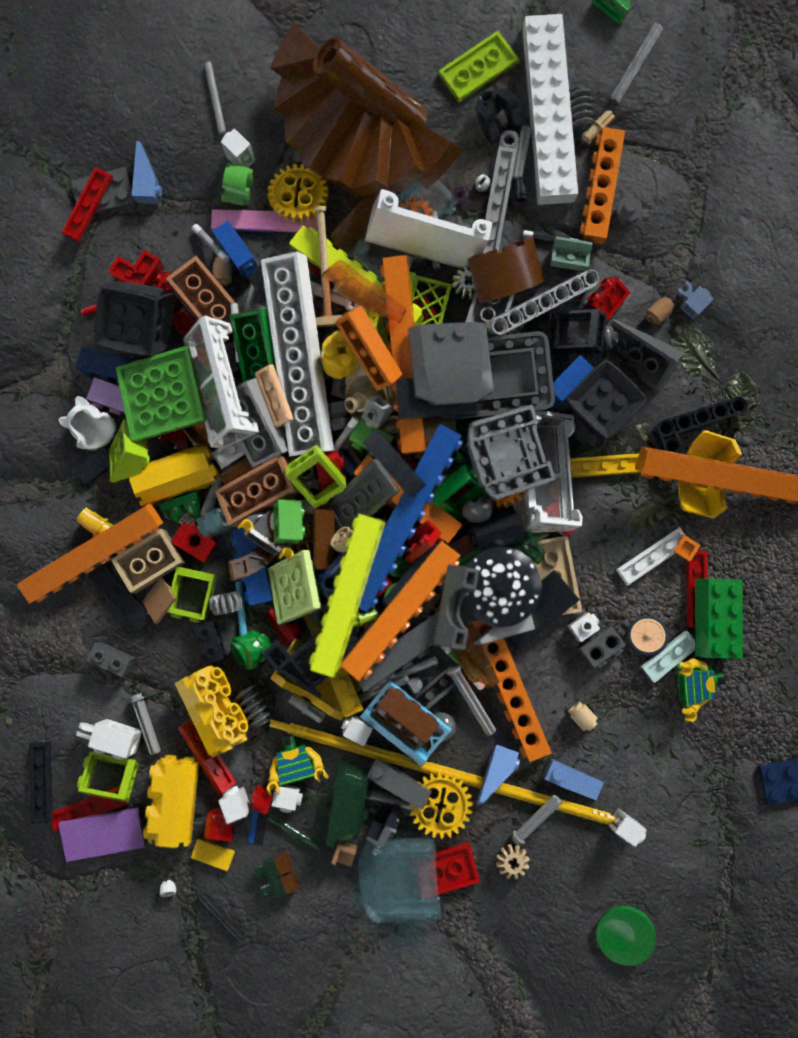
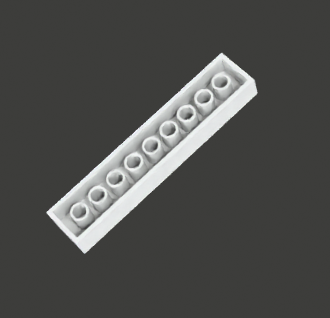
M562 14L525 16L523 40L538 205L574 203L578 195L563 17Z
M294 252L262 259L261 265L277 375L294 419L285 424L289 456H300L315 445L322 452L333 451L334 445L307 256Z

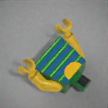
M692 658L685 663L680 662L676 667L679 699L688 707L682 710L683 714H687L684 720L694 722L697 718V711L711 698L716 696V686L725 684V677L723 673L715 674L714 670L705 662Z
M293 735L282 738L285 749L278 751L277 755L273 757L269 770L267 790L269 795H271V790L277 788V794H280L278 783L281 786L312 776L320 783L319 777L321 774H324V777L328 779V774L324 770L320 755L311 747H306L305 744L296 746Z

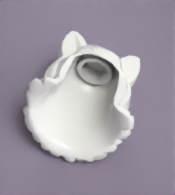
M77 396L75 398L76 406L71 409L67 416L60 417L59 423L69 429L72 436L78 440L76 444L78 448L93 451L106 446L111 441L110 439L114 438L116 431L114 419L105 412L101 413L95 406L90 405L85 398Z

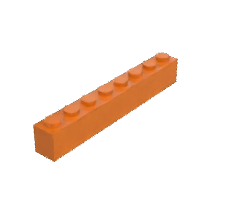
M149 503L16 585L29 604L35 600L39 603L48 597V592L56 593L64 588L63 583L68 581L71 584L80 578L78 574L82 572L87 574L95 569L94 565L98 562L102 565L112 559L110 555L116 552L119 555L126 551L128 544L136 545L144 540L143 535L148 533L151 536L160 530L158 526L163 521L152 504Z
M441 541L340 666L357 681L360 682L361 679L365 681L373 672L370 670L373 664L376 663L378 665L385 657L383 652L386 648L391 649L398 641L395 637L399 632L404 633L411 625L408 622L411 617L414 616L416 618L423 610L421 605L424 601L429 602L436 594L433 590L437 585L441 587L445 583L448 564L456 566L460 564L458 561L460 555Z

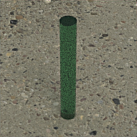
M270 814L267 821L314 849H319L321 845L319 841L273 814Z

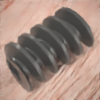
M580 87L572 88L569 90L572 129L574 132H581L588 129L589 125L594 123V119L591 118L593 112L590 111L593 108V105L590 104L592 102L590 97L591 90Z
M257 684L240 691L235 698L236 700H243L239 707L246 706L243 713H249L246 719L247 721H253L249 728L259 727L273 719H267L270 711L263 712L267 707L266 704L260 705L263 697H256L260 691H253Z

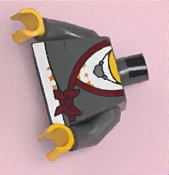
M268 510L266 513L258 512L253 514L246 520H243L238 526V529L240 527L245 529V537L274 557L280 553L278 557L281 559L285 556L287 562H289L294 555L292 544L274 543L273 511Z

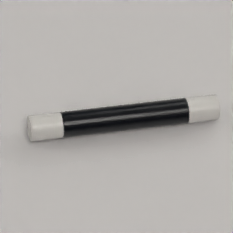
M525 230L523 232V238L525 239L533 237L534 240L554 243L555 237H562Z

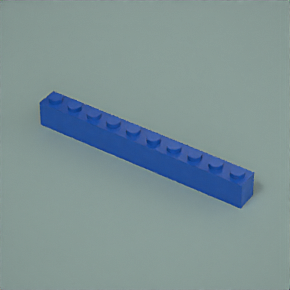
M441 424L415 470L426 486L412 499L405 492L402 494L382 532L359 606L365 612L375 608L379 600L376 598L378 592H383L388 583L385 581L387 575L393 574L397 566L394 563L398 556L402 557L407 547L404 544L407 538L411 540L416 531L413 528L416 521L420 522L425 514V511H423L425 504L429 505L435 495L432 493L434 487H439L444 478L441 475L445 468L449 469L454 460L451 458L453 452H458L463 443L460 440V434Z

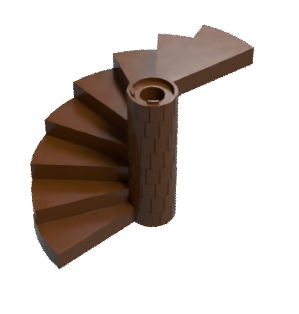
M294 23L292 24L270 68L281 76L275 97L274 110L285 117L286 143L298 151L300 159L310 170L322 176L330 183L343 187L354 196L370 195L380 192L381 189L398 195L416 182L429 189L448 170L462 149L450 140L424 127L428 115L426 108L336 36L331 37L320 47Z

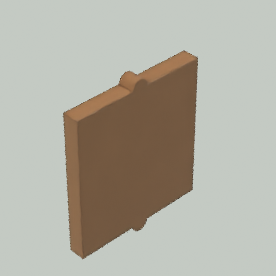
M160 577L142 603L147 609V614L151 616L154 623L158 624L175 602L176 597L171 591V586H168L165 579Z

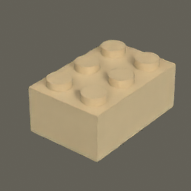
M160 529L111 559L130 593H138L156 582L160 577H164L174 571L176 566L180 567L186 563L175 544L171 543L172 539L166 530Z

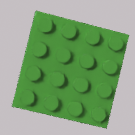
M188 345L116 367L132 442H139L207 422L192 352Z

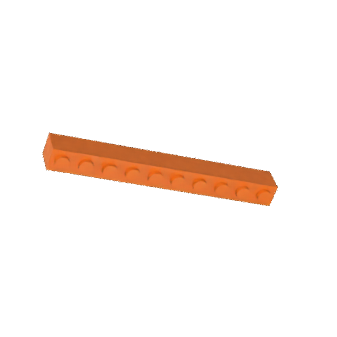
M406 255L383 258V265H380L381 276H385V284H382L383 295L387 297V303H384L385 315L389 317V322L386 323V331L391 337V342H388V351L392 354L394 361L402 372L398 379L413 378L407 331L408 328L415 326L409 262ZM395 380V381L392 383V390H393V392H396V398H397L396 380ZM394 400L395 412H398L397 400ZM398 414V419L395 420L396 430L400 431V439H397L398 450H402L404 455L425 453L427 443L424 418L399 419Z
M641 446L635 469L643 477L653 478V476H658L660 480L671 482V479L678 480V483L689 485L692 482L702 488L714 486L713 489L719 491L731 489L733 493L743 495V492H747L750 496L761 498V495L767 496L766 498L778 501L781 498L791 504H796V501H798V475Z

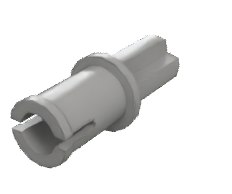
M293 694L288 703L301 710L303 715L307 714L318 723H321L325 718L326 714L311 704V701L308 702L296 694Z

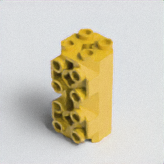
M195 446L149 462L147 467H143L140 474L129 477L136 498L141 497L142 499L139 504L142 507L149 503L159 505L173 500L176 496L190 491L196 492L216 483L220 475L218 468L212 463V460H214L211 455L212 450L208 446Z
M210 665L174 683L211 757L224 753L233 748V746L247 740L245 732L248 730V721L241 707L236 703L230 702L228 698L231 693L230 684L220 668H214L213 665Z
M165 755V758H160L155 766H151L150 778H152V785L148 788V798H152V804L147 806L145 816L148 818V826L145 827L143 835L144 839H148L149 843L152 844L155 841L156 846L174 848L179 847V843L184 842V846H189L192 842L199 762H196V757L186 756L184 759H176V755Z

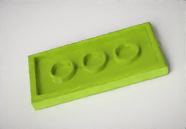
M496 31L440 69L438 75L460 103L519 63V58L499 31Z

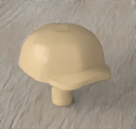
M361 364L353 376L346 377V400L344 406L350 412L351 417L354 416L365 421L361 417L368 404L367 400L377 395L393 405L390 414L393 412L394 400L396 399L392 390V384L377 391Z

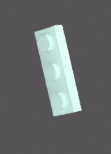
M683 631L661 653L654 655L641 668L650 680L655 683L695 650V640L688 631Z

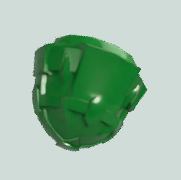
M249 631L246 635L231 637L230 649L239 666L245 664L246 669H255L258 662L266 660L261 651L270 645V640L264 634H260L258 631Z

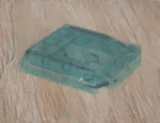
M435 838L388 839L384 848L373 845L368 840L365 842L358 860L361 904L372 922L441 920L435 864Z

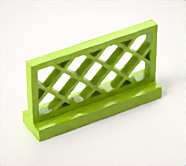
M410 272L412 302L420 298L425 306L421 308L422 312L427 310L431 316L429 320L421 322L420 325H425L432 321L435 324H442L452 284L417 276L416 273ZM418 281L426 283L429 289L420 294L417 289ZM438 287L447 289L446 295L438 298L434 292ZM432 292L436 300L427 305L422 296ZM438 303L442 309L441 313L433 316L429 308Z

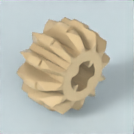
M508 844L507 851L502 847L501 852L503 855L497 854L496 856L500 860L496 862V866L501 868L499 870L500 874L506 873L507 879H510L512 874L515 879H518V873L524 876L525 872L523 869H529V865L526 862L530 861L529 856H525L526 850H520L518 845L512 849L511 844ZM515 858L517 863L513 862V865H510L509 860Z

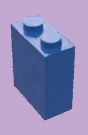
M227 220L212 230L218 244L229 256L230 261L244 280L258 266L254 256Z
M581 355L553 383L555 394L553 406L556 409L594 369Z

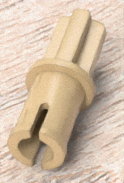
M606 111L582 133L581 137L586 143H591L597 136V133H601L603 127H606L614 119L612 112Z

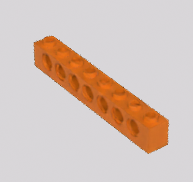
M478 619L468 625L470 631L474 630L477 636L474 638V641L481 635L480 627L484 625ZM501 638L476 645L478 649L482 648L484 656H482L485 667L489 666L492 673L489 674L493 686L497 685L499 692L496 693L501 704L504 703L506 706L505 716L508 722L512 721L513 723L512 733L516 740H520L522 746L519 747L522 757H527L528 761L532 762L551 754L552 752L505 639ZM495 642L497 644L496 652L489 653L488 645ZM503 661L505 663L502 671L495 669L496 662ZM506 679L512 680V686L509 689L503 688V681ZM514 697H518L520 700L517 707H511L510 701ZM525 715L527 717L526 724L519 725L518 718ZM528 734H534L535 736L532 743H526L525 741Z

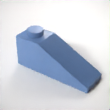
M136 141L132 197L136 203L159 204V197H162V187L158 183L144 147L140 141Z
M499 745L493 748L476 805L480 806L514 770L517 771L520 760L517 759L518 752Z
M549 758L542 775L545 780L594 800H597L604 783L552 758Z

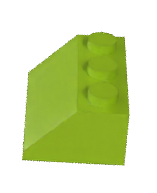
M123 420L109 448L110 482L113 483L140 474L143 467H147L150 456H148V439L132 442L127 420Z

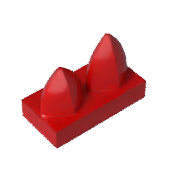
M275 607L265 614L285 647L291 644L300 634L301 624H277Z

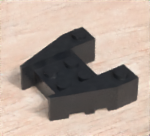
M325 602L320 604L319 609L308 613L320 628V631L295 651L289 654L278 639L261 651L275 670L289 677L319 698L322 695L316 686L329 676L310 670V658L313 653H316L318 646L316 645V639L318 634L322 633L324 627L322 620L329 611V607ZM348 646L346 647L342 662L350 654Z

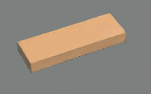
M267 365L257 371L255 375L275 427H281L294 420L274 366Z

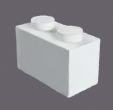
M233 129L224 135L221 144L227 158L234 165L249 167L256 161L251 144L239 132Z
M237 786L229 788L219 800L227 824L246 817L252 809L244 787L239 789Z
M618 808L613 815L618 817L615 820L616 825L609 823L608 826L616 834L636 847L638 843H642L645 839V832L647 830Z

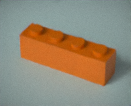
M361 305L350 310L335 321L377 391L391 385L402 375V372Z

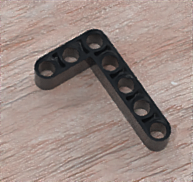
M735 397L659 422L653 430L659 450L668 451L667 443H670L674 447V453L684 454L678 435L737 417L747 410V401L742 397ZM733 403L739 406V411L733 408ZM715 409L721 411V417L715 414ZM697 414L703 417V423L697 420ZM679 420H683L685 422V428H681L679 426ZM662 425L667 427V434L661 432L660 427Z

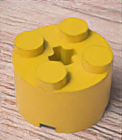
M336 331L326 338L321 353V363L325 373L336 379L353 376L358 371L360 362L341 331Z

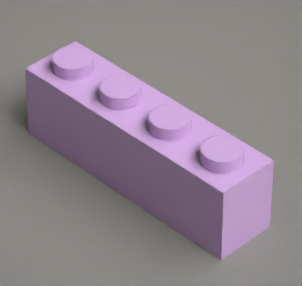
M94 378L86 398L92 403L91 405L98 409H103V407L109 408V412L119 416L121 413L125 414L120 386Z

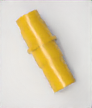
M87 507L83 509L76 519V522L91 532L93 537L113 526L108 518L104 519ZM128 544L126 546L127 549L131 548L133 544Z

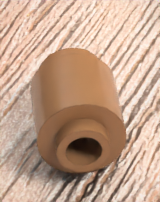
M667 297L658 299L646 311L647 320L653 325H660L673 312L674 303Z

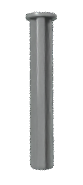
M456 665L447 671V675L452 677L485 734L488 736L494 734L496 729L462 674L461 666Z

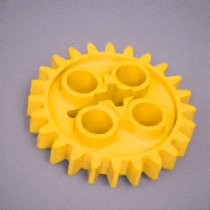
M294 164L293 169L287 165V171L280 169L281 175L274 174L275 180L271 179V186H268V198L270 206H273V211L278 212L279 217L285 215V221L289 220L290 217L293 223H295L297 218L302 223L305 217L310 221L311 215L315 218L317 217L315 207H326L329 193L328 187H326V180H323L322 176L312 172L309 168L304 169V164L300 168H297V165ZM302 179V180H301V183H300V189H301V191H299V193H298V189H299L298 183H299V180ZM298 195V206L295 208L296 196Z
M438 772L437 777L430 773L429 780L423 776L424 783H418L427 789L437 788L439 794L434 798L429 796L423 809L409 804V808L414 809V811L410 812V816H416L413 823L420 822L418 829L421 830L425 827V835L432 831L433 838H435L437 833H440V837L443 839L446 832L451 837L452 830L458 834V826L465 828L463 820L470 821L466 814H472V810L468 809V807L472 806L473 802L467 801L472 796L471 794H465L468 787L461 788L463 781L455 782L456 775L449 779L448 772L444 777L441 776L440 772ZM445 787L446 792L443 802L446 807L443 806L441 808L439 822H436L438 805L435 803L440 802L442 788ZM450 792H455L458 795V799L455 802L447 800V795ZM425 808H432L435 812L434 815L426 817L423 814ZM451 812L454 818L452 821L446 822L442 818L443 814Z

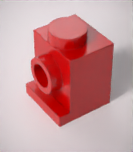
M257 785L251 798L252 810L267 815L275 791L271 790V795H269L267 788Z

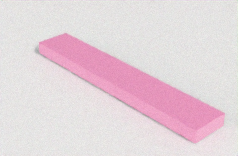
M212 210V230L228 220L235 231L298 232L304 225L306 228L312 227L318 232L317 217L315 218L312 215L310 216V221L305 217L302 223L299 218L293 223L291 217L285 221V215L279 217L278 212Z

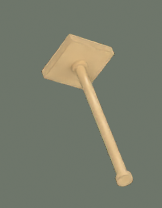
M325 206L315 207L318 223L324 316L315 318L317 328L337 326L335 321L343 316H334L331 312Z

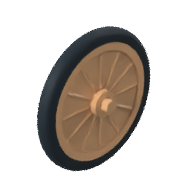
M641 616L630 624L627 631V639L635 652L644 656H654L666 648L669 641V633L666 625L660 619L654 616Z

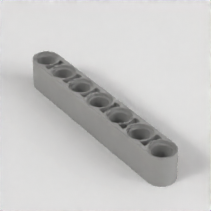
M595 270L579 273L488 320L485 323L487 336L493 337L505 334L596 286L599 282L598 273ZM494 323L498 327L497 331L494 329Z

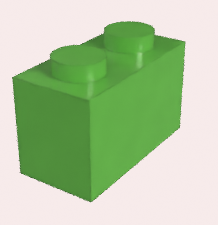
M278 500L273 504L274 543L297 544L303 540L305 527L302 526L304 508L301 506V501Z

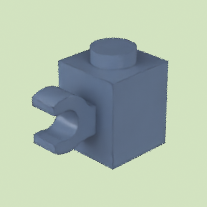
M686 281L683 286L687 291L684 292L679 288L676 293L686 300L680 308L694 320L714 298L707 289L701 286L693 293L692 285Z

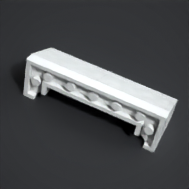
M381 189L372 206L365 241L460 269H464L466 266L468 271H471L468 258L483 253L489 241L493 222L479 219L473 223L472 228L450 223L398 207L397 196L390 191Z

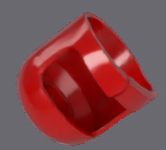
M221 808L211 810L206 816L203 837L233 842L232 827L234 821L227 824Z

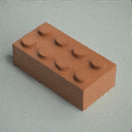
M197 256L166 278L167 286L196 321L207 316L231 324L230 304L235 302ZM238 306L239 313H244Z
M278 455L215 490L229 526L238 527L243 520H246L253 514L258 512L266 513L268 510H273V504L278 500H291L301 495L300 491L285 475V467L291 463L288 458Z

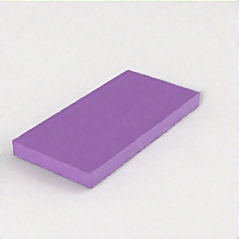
M139 807L59 823L66 862L144 848L146 846Z

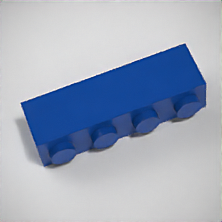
M244 528L232 530L231 542L233 547L236 546L238 553L235 554V559L244 557L258 546L244 536L246 532ZM267 565L254 574L240 579L241 583L245 584L246 591L244 592L246 603L249 602L250 606L273 601Z

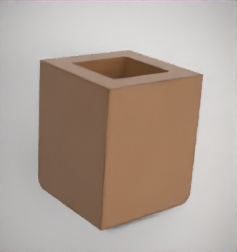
M339 840L332 864L335 865L338 862L351 867L358 846Z

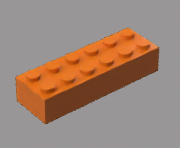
M367 455L354 472V476L356 477L374 459ZM392 478L400 489V492L387 503V506L394 511L404 491ZM433 502L429 505L426 503L423 508L425 514L420 522L416 521L418 524L417 528L426 520H429L442 532L436 543L439 544L443 541L448 545L462 524L444 510L436 507Z

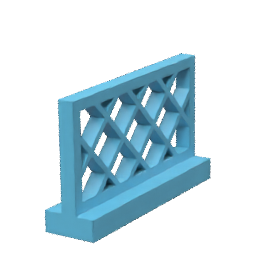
M389 680L367 706L360 718L422 766L450 733L451 728L436 717V721L440 724L438 727L444 732L442 735H432L430 737L431 748L427 750L422 746L416 749L371 714L375 708L374 705L379 703L382 699L380 697L386 694L388 687L402 690ZM403 691V692L405 693V697H406V698H408L410 701L413 700V701L417 702V701H416L415 699H413L410 695H408L405 691ZM418 703V704L421 706L420 709L423 710L426 714H427V713L432 714V713H431L430 711H428L425 707H423L420 703Z

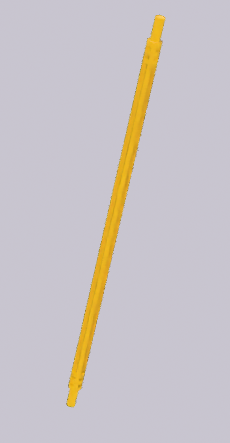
M273 719L270 721L269 727L286 731L289 735L427 774L432 773L434 776H437L438 772H440L441 776L444 777L448 772L449 779L456 775L455 782L462 780V784L480 789L484 777L428 761L420 766L407 755L368 744L362 746L350 739L294 723L287 724ZM502 783L494 791V793L543 806L551 798L548 795ZM560 799L562 804L556 809L557 811L606 825L609 823L616 825L615 820L618 818L611 816L608 812Z

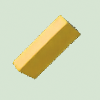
M198 838L191 858L228 871L235 851Z

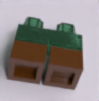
M287 850L271 858H266L262 864L254 869L258 879L268 877L269 883L261 886L264 897L274 895L277 898L297 891L300 886L294 868L292 869L293 865Z

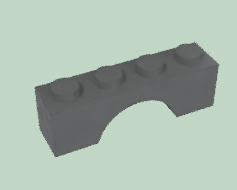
M448 564L434 644L465 650L468 629L461 621L460 606L463 598L469 592L476 590L478 569Z

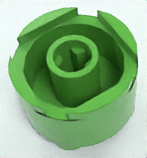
M227 163L222 184L225 192L221 195V201L240 206H249L250 188L248 187L252 188L253 170L249 167Z

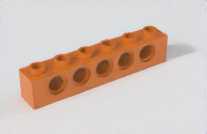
M603 127L601 133H597L595 145L598 148L597 151H594L592 163H595L589 175V180L592 182L591 187H588L586 192L588 205H584L582 215L585 216V222L581 223L579 234H582L581 241L603 245L607 239L625 136L624 130ZM604 148L610 149L611 152H606ZM601 166H606L608 170H603ZM598 184H603L605 188H600ZM594 201L601 202L602 206H597ZM591 219H597L599 224H594Z

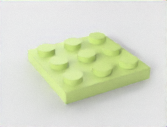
M302 550L294 554L289 562L285 559L267 568L277 624H286L320 608L309 550Z

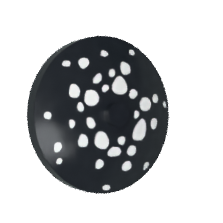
M508 547L490 548L479 553L467 565L468 568L478 569L479 574L476 590L469 592L463 600L470 613L482 623L493 627L514 626L526 620L539 604L542 593L541 577L535 564L522 552Z

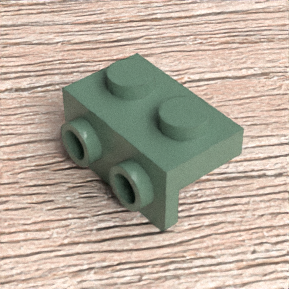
M555 237L550 266L583 272L587 271L593 243Z

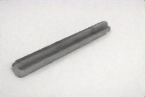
M653 24L610 96L612 103L618 104L636 76L663 30L660 24Z

